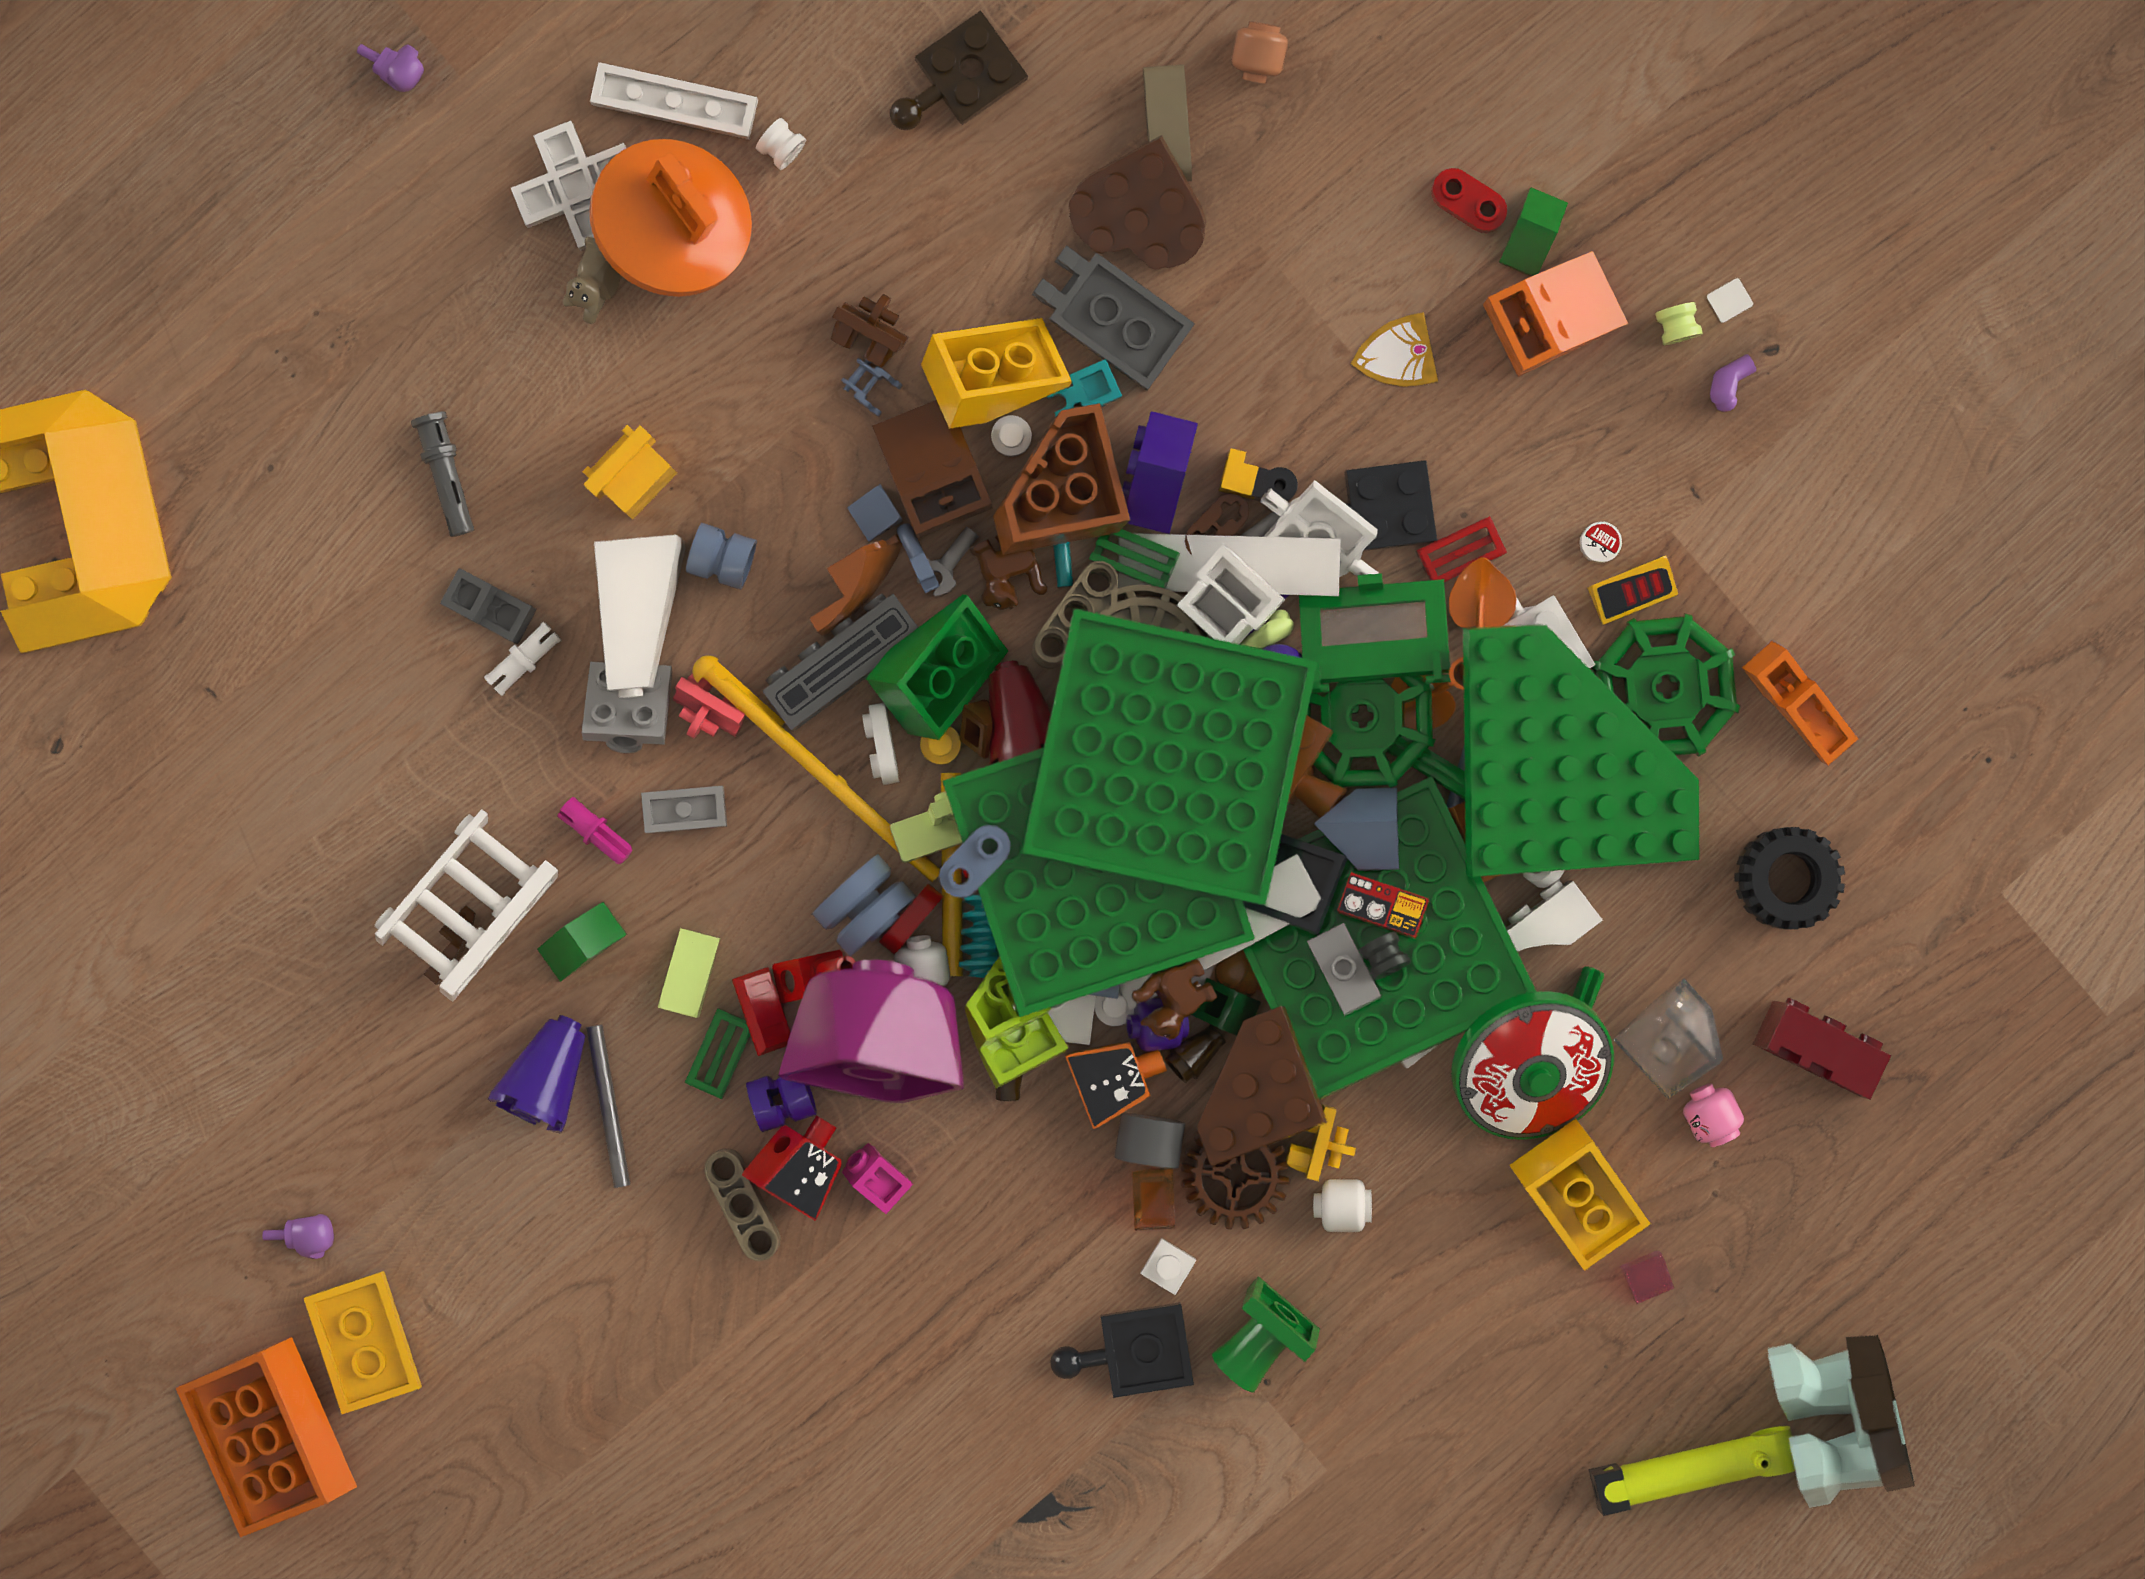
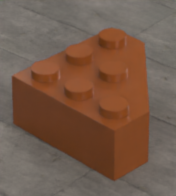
M1100 403L1061 410L1048 426L993 515L1003 555L1117 533L1130 521Z

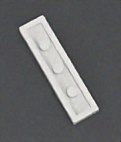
M599 62L590 103L594 106L749 140L758 99L750 95Z

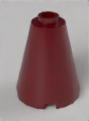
M1015 660L996 665L994 667L995 672L991 673L988 677L989 707L993 722L990 743V765L1044 748L1051 710L1028 667L1019 665L1018 661Z

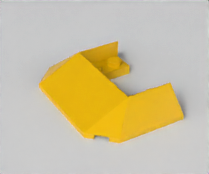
M87 390L0 409V493L55 481L72 555L70 558L1 573L8 609L0 612L22 654L142 626L150 613L149 609L159 593L164 591L172 578L136 420Z

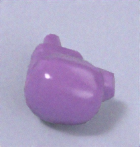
M363 44L357 48L358 54L374 62L373 72L399 92L413 89L424 72L423 65L417 58L419 52L408 44L404 45L398 52L386 47L381 54Z
M323 1214L288 1220L283 1230H264L262 1235L264 1241L285 1240L288 1249H295L299 1255L310 1259L322 1258L325 1251L333 1245L334 1241L332 1223Z

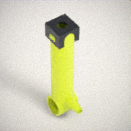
M1790 1426L1765 1428L1753 1432L1747 1437L1622 1466L1614 1463L1588 1469L1597 1509L1603 1516L1631 1510V1505L1752 1477H1771L1795 1471L1789 1441V1437H1792Z

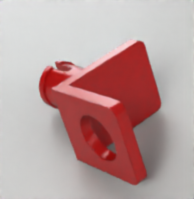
M838 949L773 964L772 969L780 1002L787 1003L801 1000L809 980L814 976L827 971L853 970V963L856 961L850 956L843 957V952ZM787 970L791 972L794 978L795 986L793 992L788 989L785 983V973Z

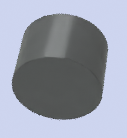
M1122 1113L1114 1158L1143 1165L1179 1168L1186 1123L1150 1115Z

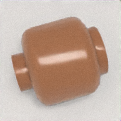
M1249 21L1248 27L1240 28L1237 31L1231 63L1236 69L1243 71L1242 79L1266 83L1267 76H1277L1282 73L1288 39L1283 34H1280L1281 27Z

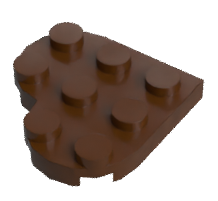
M1162 135L1091 173L1079 183L1069 201V217L1074 232L1093 251L1106 253L1107 251L1116 252L1130 248L1151 269L1172 268L1185 264L1197 253L1205 238L1206 219L1201 204Z

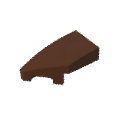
M465 905L458 914L473 925L476 913ZM445 925L440 929L439 933L449 940L450 943L443 950L442 954L449 960L455 958L459 961L467 942ZM432 966L424 973L436 985L443 982L439 978L440 973Z

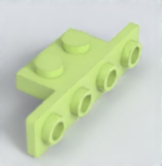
M946 791L934 796L935 802L930 803L927 812L891 824L890 830L902 862L907 863L962 844Z

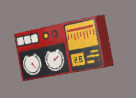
M1351 872L1337 911L1340 914L1416 939L1429 899Z

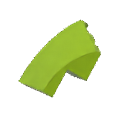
M998 957L965 1005V1012L973 1040L996 1089L1063 1054L1068 1049L1048 1014L1052 1009L1051 1007L1019 1017L1000 957Z

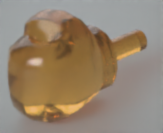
M1243 949L1217 963L1214 973L1218 983L1249 996H1252L1256 990L1263 993Z

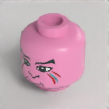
M1709 1083L1690 1092L1692 1100L1685 1105L1683 1114L1697 1141L1709 1143L1710 1147H1716L1740 1135L1739 1128L1744 1122V1116L1731 1090L1727 1088L1714 1089L1712 1083Z

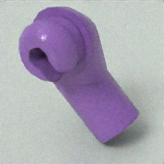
M1748 354L1715 372L1710 390V398L1719 411L1727 412L1734 409L1737 405L1735 395L1738 381L1756 372V366Z

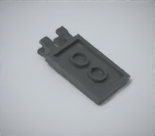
M1066 245L1055 263L1072 273V277L1061 292L1045 279H1042L1033 291L1032 296L1055 310L1049 318L1050 322L1103 360L1106 359L1111 366L1147 391L1195 323L1098 253H1095L1090 262H1088Z

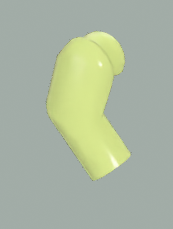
M1278 609L1270 616L1269 622L1245 637L1240 645L1258 649L1273 645L1290 636L1294 628V621L1290 619V614L1287 611Z

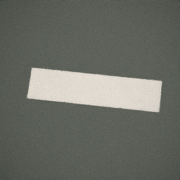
M1133 533L1180 553L1166 589L1171 591L1189 592L1198 581H1201L1195 575L1222 545H1226L1278 594L1339 596L1341 539ZM1185 536H1187L1192 555L1186 548ZM1119 538L1120 546L1167 564L1169 558ZM1119 555V563L1157 579L1161 578L1163 572ZM1118 572V588L1128 585H1148Z
M1298 854L1276 865L1272 874L1267 903L1264 906L1298 918L1316 910L1319 900L1322 899ZM1245 908L1255 940L1198 958L1205 970L1287 926L1289 923ZM1152 974L1120 984V993L1126 1000L1129 1010L1134 1009L1137 1005V1002L1131 997L1132 992L1140 989ZM1154 993L1150 999L1156 997L1157 994Z

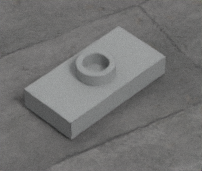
M1344 923L1307 941L1345 1016L1382 998Z

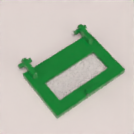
M1382 573L1357 575L1358 586L1339 588V596L1299 595L1302 658L1318 661L1311 693L1329 692V684L1321 683L1429 675L1425 676L1426 684L1451 682L1449 674H1442L1449 673L1450 671L1444 579L1383 584Z

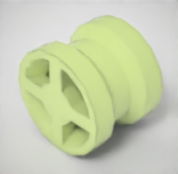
M1695 302L1680 304L1655 313L1657 322L1661 323L1664 329L1661 337L1663 345L1683 342L1703 334L1701 326L1696 323L1694 314L1697 311Z

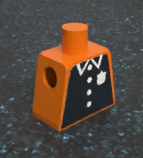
M1130 1041L1065 1054L1093 1129L1100 1127L1150 1097L1145 1079L1167 1071L1160 1050L1135 1056Z

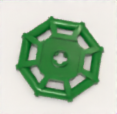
M1684 613L1682 617L1639 621L1632 618L1626 622L1627 627L1599 661H1594L1596 665L1592 669L1595 670L1596 676L1613 693L1612 677L1624 679L1625 705L1641 721L1645 722L1657 737L1661 728H1683L1686 738L1662 741L1675 756L1696 754L1699 757L1705 754V748L1733 714L1739 713L1741 705L1737 704L1733 656L1736 654L1732 648L1728 649L1697 624L1693 620V615ZM1676 633L1674 645L1651 647L1648 636ZM1688 638L1712 657L1702 662L1692 656L1685 648ZM1635 642L1642 653L1632 662L1629 669L1627 670L1616 665ZM1717 667L1720 697L1710 695L1707 670ZM1664 675L1669 676L1670 682H1677L1678 688L1671 692L1670 699L1664 698L1663 693L1656 690V684L1661 683L1662 676ZM1706 704L1715 708L1716 711L1698 731L1692 723L1695 716Z
M1421 675L1399 677L1410 688L1398 694L1383 678L1338 682L1337 686L1330 693L1328 692L1325 697L1317 693H1311L1306 715L1311 717V704L1321 706V724L1333 731L1328 741L1342 753L1336 765L1321 751L1313 765L1332 784L1341 787L1389 785L1390 788L1397 786V781L1429 747H1434L1436 739L1433 738L1432 691L1435 690L1433 683L1426 684V680ZM1416 700V730L1406 728L1404 720V703ZM1365 705L1368 712L1374 713V718L1368 721L1367 727L1360 728L1359 722L1352 721V714L1359 713L1360 706ZM1401 736L1412 741L1391 764L1385 753L1396 745L1397 740ZM1353 758H1376L1379 769L1350 770Z

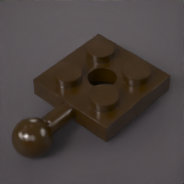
M979 11L915 56L916 63L932 83V86L914 99L900 98L896 100L890 108V119L898 129L911 130L920 123L923 111L943 99L961 125H964L1028 79V75L982 11ZM968 58H974L982 64L983 71L978 77L968 78L960 71V64Z

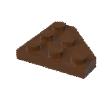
M1284 1006L1244 1020L1197 1125L1211 1166H1216L1327 1123Z

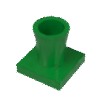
M1259 1276L1247 1288L1242 1309L1252 1318L1230 1340L1212 1353V1358L1221 1371L1238 1386L1252 1393L1256 1391L1267 1371L1286 1347L1306 1362L1316 1350L1320 1332L1318 1326Z

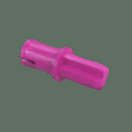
M575 797L570 798L560 809L557 817L577 831L584 838L583 842L586 845L592 843L617 864H622L632 852L631 845L606 825L607 819L597 817L580 803Z

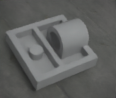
M590 662L582 724L583 741L606 742L607 747L620 753L638 752L642 749L643 744L665 745L672 682L671 666L658 665L653 688L643 689L642 697L619 698L618 691L612 692L607 690L605 662Z

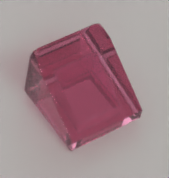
M1658 1250L1620 1266L1636 1304L1674 1289L1664 1257Z

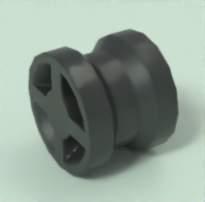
M1396 932L1380 936L1359 950L1363 959L1369 960L1372 966L1371 975L1374 980L1389 976L1411 962L1407 953L1400 951L1398 947L1399 938Z

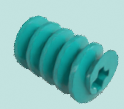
M969 895L964 897V902L973 906L974 910L963 913L962 918L972 922L973 926L962 929L961 935L972 939V943L961 945L960 951L970 955L971 959L959 962V967L969 971V977L985 978L998 959L999 954L980 895Z

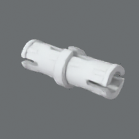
M544 621L519 646L514 644L509 649L511 654L489 674L484 676L490 685L502 675L506 676L494 688L501 696L526 671L531 673L537 668L535 663L557 643L562 641L554 632L543 643L540 642V639L551 630Z

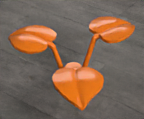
M1484 557L1475 560L1462 571L1454 583L1449 597L1450 615L1454 623L1463 628L1473 626H1504L1514 615L1517 604L1516 593L1511 582L1489 559ZM1463 657L1454 661L1450 667L1449 677L1451 682L1433 683L1435 688L1432 691L1433 728L1446 723L1456 710V701L1448 689L1455 686L1464 690ZM1395 677L1391 684V687L1398 694L1410 688L1399 677ZM1416 700L1404 703L1405 727L1416 730Z

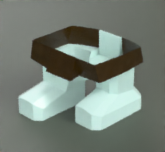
M1878 1335L1846 1337L1847 1351L1812 1361L1791 1344L1768 1348L1777 1397L1788 1421L1828 1414H1852L1856 1432L1828 1441H1823L1811 1434L1789 1437L1799 1488L1809 1508L1830 1504L1840 1490L1884 1486L1886 1491L1890 1492L1915 1486L1890 1373Z

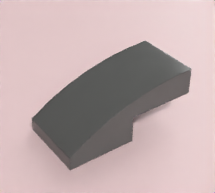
M458 568L440 602L443 606L517 645L537 610Z

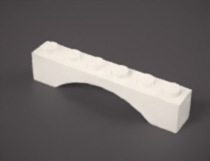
M1558 880L1540 893L1543 900L1532 909L1525 904L1507 918L1511 924L1506 929L1518 952L1526 948L1549 944L1571 945L1603 920L1574 881H1567L1565 884H1562ZM1435 1047L1402 1061L1401 1064L1408 1069Z

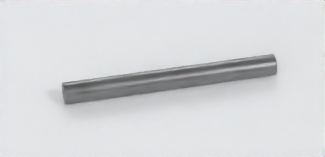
M603 1026L586 1027L614 1188L630 1185Z

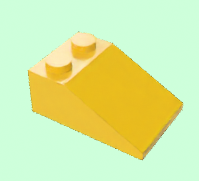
M1043 318L932 334L921 363L949 429L987 423L1069 387L1072 382Z
M1576 1118L1509 1165L1584 1271L1650 1225L1646 1216Z

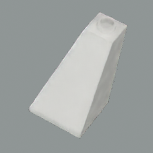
M678 535L594 542L607 690L612 692L618 691L619 698L642 697L643 689L653 688L685 553V541Z

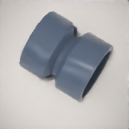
M701 523L690 549L686 573L706 579L715 574L720 584L741 590L753 562L757 540L736 533L726 538L724 530Z

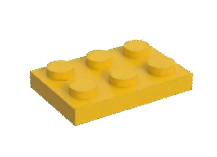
M384 1271L303 1298L342 1415L422 1387Z

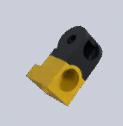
M1233 448L1228 451L1218 491L1238 494L1241 497L1259 502L1270 488L1287 502L1295 495L1298 481L1291 470L1284 467L1268 470L1246 464L1244 460L1247 452Z

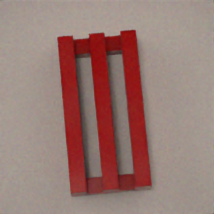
M1490 516L1415 551L1429 579H1444V582L1459 576L1469 564L1481 557L1492 561L1507 553ZM1487 529L1489 535L1434 561L1430 560L1428 554L1479 530ZM1493 542L1495 550L1446 573L1437 575L1436 568Z

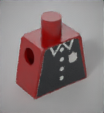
M817 1115L804 1135L799 1134L787 1125L782 1126L748 1165L742 1176L816 1221L842 1165L841 1159L824 1149L837 1128Z

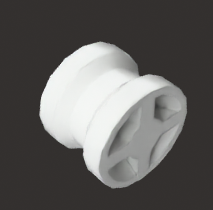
M779 118L765 131L755 148L762 155H770L774 159V165L778 169L783 170L802 150L806 143V138L801 134L792 133L788 129V123Z

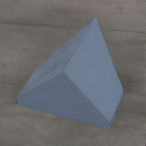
M1397 788L1355 789L1314 823L1358 871L1399 870Z

